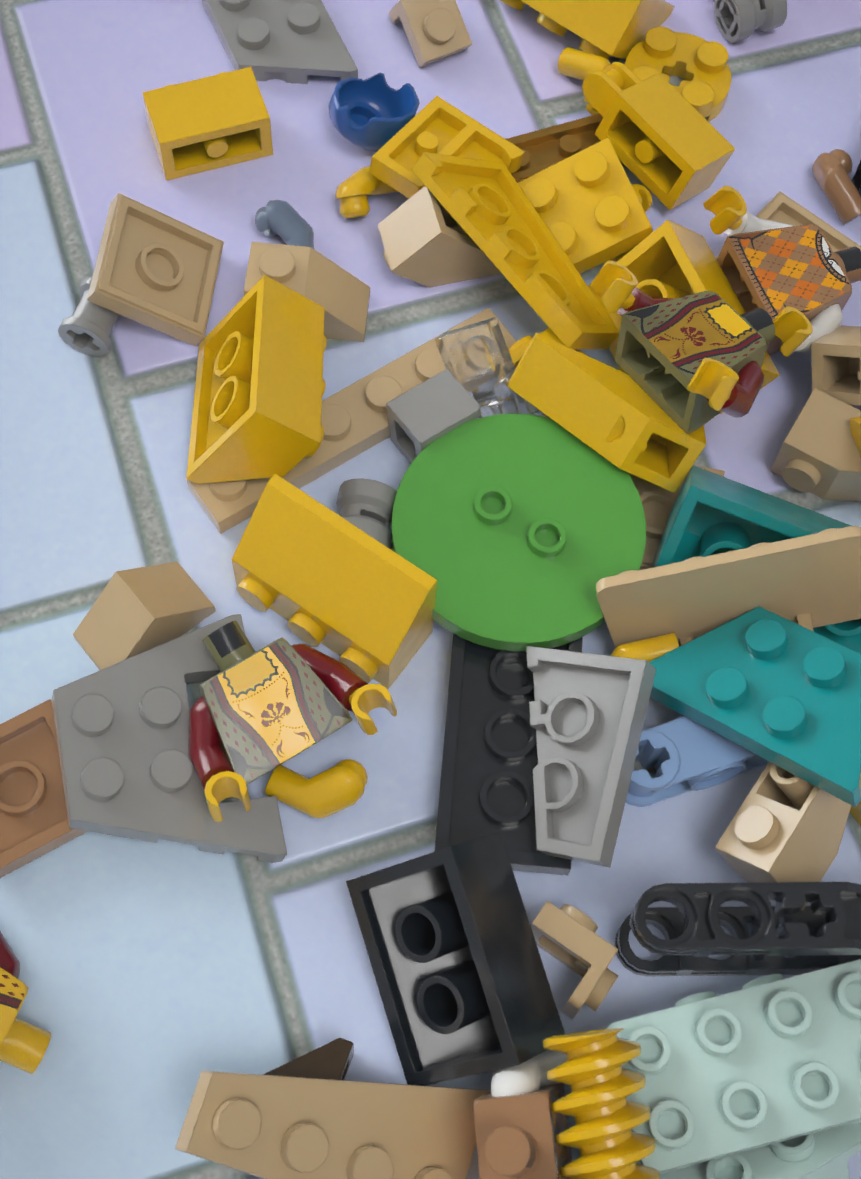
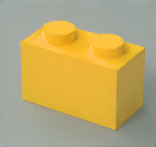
M251 67L222 72L217 75L142 92L149 130L166 181L273 155L270 116Z

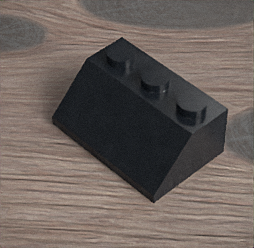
M501 832L450 846L346 881L407 1085L425 1086L520 1065L549 1050L543 1048L542 1040L565 1034Z

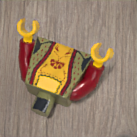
M608 260L593 279L590 287L593 291L603 295L602 303L606 310L611 313L617 312L622 316L614 361L687 435L696 431L721 412L735 418L743 417L749 413L764 382V374L761 367L767 350V343L773 341L775 337V326L771 316L762 308H755L739 315L717 293L703 291L681 298L650 297L636 287L638 280L630 270L618 262Z
M235 620L215 630L202 640L221 673L200 685V699L190 709L188 755L205 789V796L212 819L215 822H222L223 818L219 807L221 801L230 797L238 798L243 802L245 811H249L251 809V802L247 785L346 726L353 720L348 711L354 713L364 733L374 735L378 730L368 713L375 708L381 707L389 710L391 715L396 716L397 709L387 688L380 684H368L345 664L306 644L290 645L282 637L255 652L239 623Z

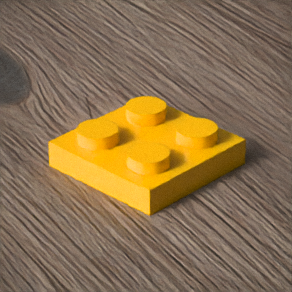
M609 138L518 182V185L579 274L633 249L653 232L652 226Z

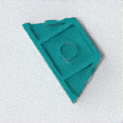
M759 606L649 662L656 668L650 698L853 807H856L861 801L860 653Z

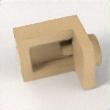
M399 0L388 13L392 24L399 21L402 22L419 68L464 51L472 45L456 0Z
M547 900L532 922L531 929L538 947L583 977L561 1010L573 1019L583 1004L596 1011L608 994L618 975L607 967L619 949L595 933L598 926L585 913L568 904H563L559 909Z

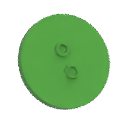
M499 414L477 418L460 425L431 442L419 453L405 472L393 505V551L438 580L436 603L432 619L463 639L494 649L526 651V646L550 649L578 640L591 633L606 622L597 600L596 583L605 577L615 576L625 571L639 570L645 551L646 520L638 490L628 472L616 467L551 418L538 415Z

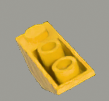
M537 332L508 382V388L616 467L673 493L676 492L707 444L704 425L687 435L628 374Z

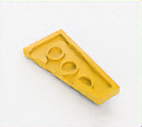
M423 152L411 170L561 342L572 349L606 350L619 336L618 329L505 164Z

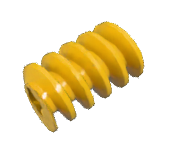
M625 1028L570 1033L542 1040L543 1048L564 1053L567 1057L566 1062L547 1071L548 1080L571 1085L570 1094L551 1103L552 1112L573 1116L576 1121V1125L555 1135L556 1143L580 1150L579 1158L560 1167L561 1176L572 1179H660L658 1170L636 1163L655 1152L656 1146L654 1138L631 1131V1129L649 1120L651 1113L649 1106L626 1099L627 1096L644 1088L646 1079L644 1074L622 1068L623 1064L641 1054L640 1043L617 1037V1033Z

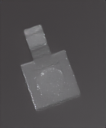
M497 317L445 332L435 339L445 368L453 374L468 392H472L474 399L479 403V418L499 414H521L516 394L504 383L510 380L515 371V366Z

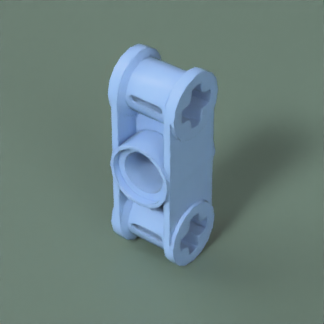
M682 715L673 721L642 731L635 761L639 760L640 765L644 769L637 771L633 769L626 803L637 807L651 806L692 790H704L719 785L741 773L767 765L769 761ZM655 768L657 772L654 778L650 777L646 769Z

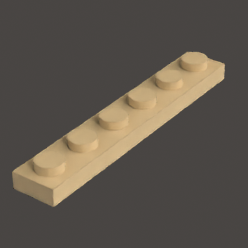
M487 308L324 399L321 411V424L324 427V436L320 447L312 457L304 458L282 478L300 489L389 438L390 429L386 403L446 369L453 374L468 392L503 372L504 358L507 351L517 341L491 309ZM271 478L196 484L187 480V483L196 500L219 533L222 534L252 516L265 486Z

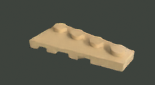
M201 1071L175 1149L262 1179H467L476 1145L474 1100L490 1091Z

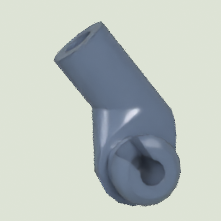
M270 200L266 207H262L256 212V227L259 232L264 231L266 237L273 238L279 235L285 241V245L305 246L314 249V232L312 227L288 202Z

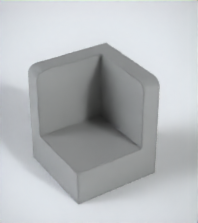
M448 369L386 403L391 441L410 463L431 442L480 416L479 403Z

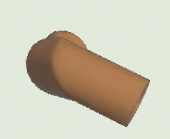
M835 149L829 153H821L813 164L812 173L841 222L845 225L861 215V196L848 176L853 166L851 157L844 150Z

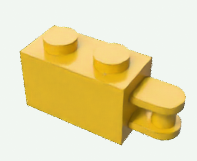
M614 62L607 65L603 71H595L588 74L583 80L582 90L584 97L603 117L594 134L601 141L609 138L619 160L669 210L710 188L735 151V148L660 73L641 81L625 64Z

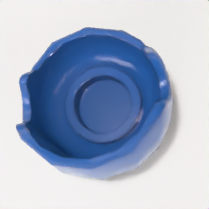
M377 73L365 80L351 77L337 83L328 105L329 117L334 127L349 142L364 150L377 152L416 115L420 101L414 87L410 83L404 84L399 90L393 89L387 84L383 73Z

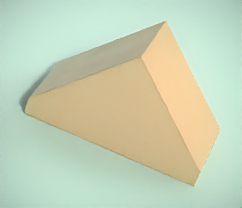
M178 562L115 572L73 633V636L97 668L102 670L184 635L216 612L215 606Z

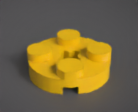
M659 26L648 30L645 39L636 44L626 58L625 65L641 81L657 73H660L668 82L670 81V76L683 78L684 80L680 82L679 86H672L704 118L709 116L708 122L720 114L726 103L731 85V71L727 64L729 53L718 42L706 41L692 34L673 32L667 27Z

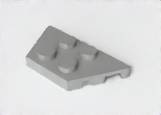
M202 0V4L234 69L239 70L251 67L256 81L266 82L270 79H280L286 83L308 84L309 75L340 77L341 81L351 77L358 78V69L321 0Z

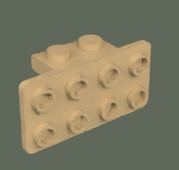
M861 527L830 528L816 534L773 543H759L749 548L706 557H692L682 562L643 570H630L615 576L602 578L596 583V595L614 646L616 648L624 643L674 632L680 647L759 606L813 632V628L861 619Z

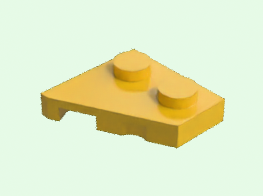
M436 96L372 156L369 173L407 198H411L425 186L411 170L423 152L501 162L505 164L510 173H514L520 168L525 151Z

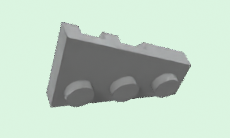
M526 646L527 668L533 671L535 701L529 702L530 726L536 729L538 765L533 769L537 850L549 856L610 868L656 668L647 660Z

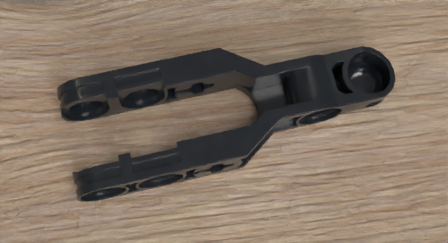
M851 882L665 883L655 885L641 895L631 914L625 918L618 929L614 947L619 949L616 955L624 968L636 975L647 977L801 975L860 960L861 884ZM732 900L748 905L743 907H720L724 902ZM769 900L776 901V906H771ZM665 901L670 902L676 907L648 906L654 902ZM805 902H810L811 906H805L803 911L800 910L802 907H804ZM746 923L752 924L750 935ZM646 924L658 928L665 939H660L652 934ZM720 925L725 927L730 932L732 937L725 933V931L722 929ZM630 930H632L633 935L642 947L654 954L663 956L653 961L643 960L636 956L631 950L628 941ZM709 955H731L723 960L708 957Z

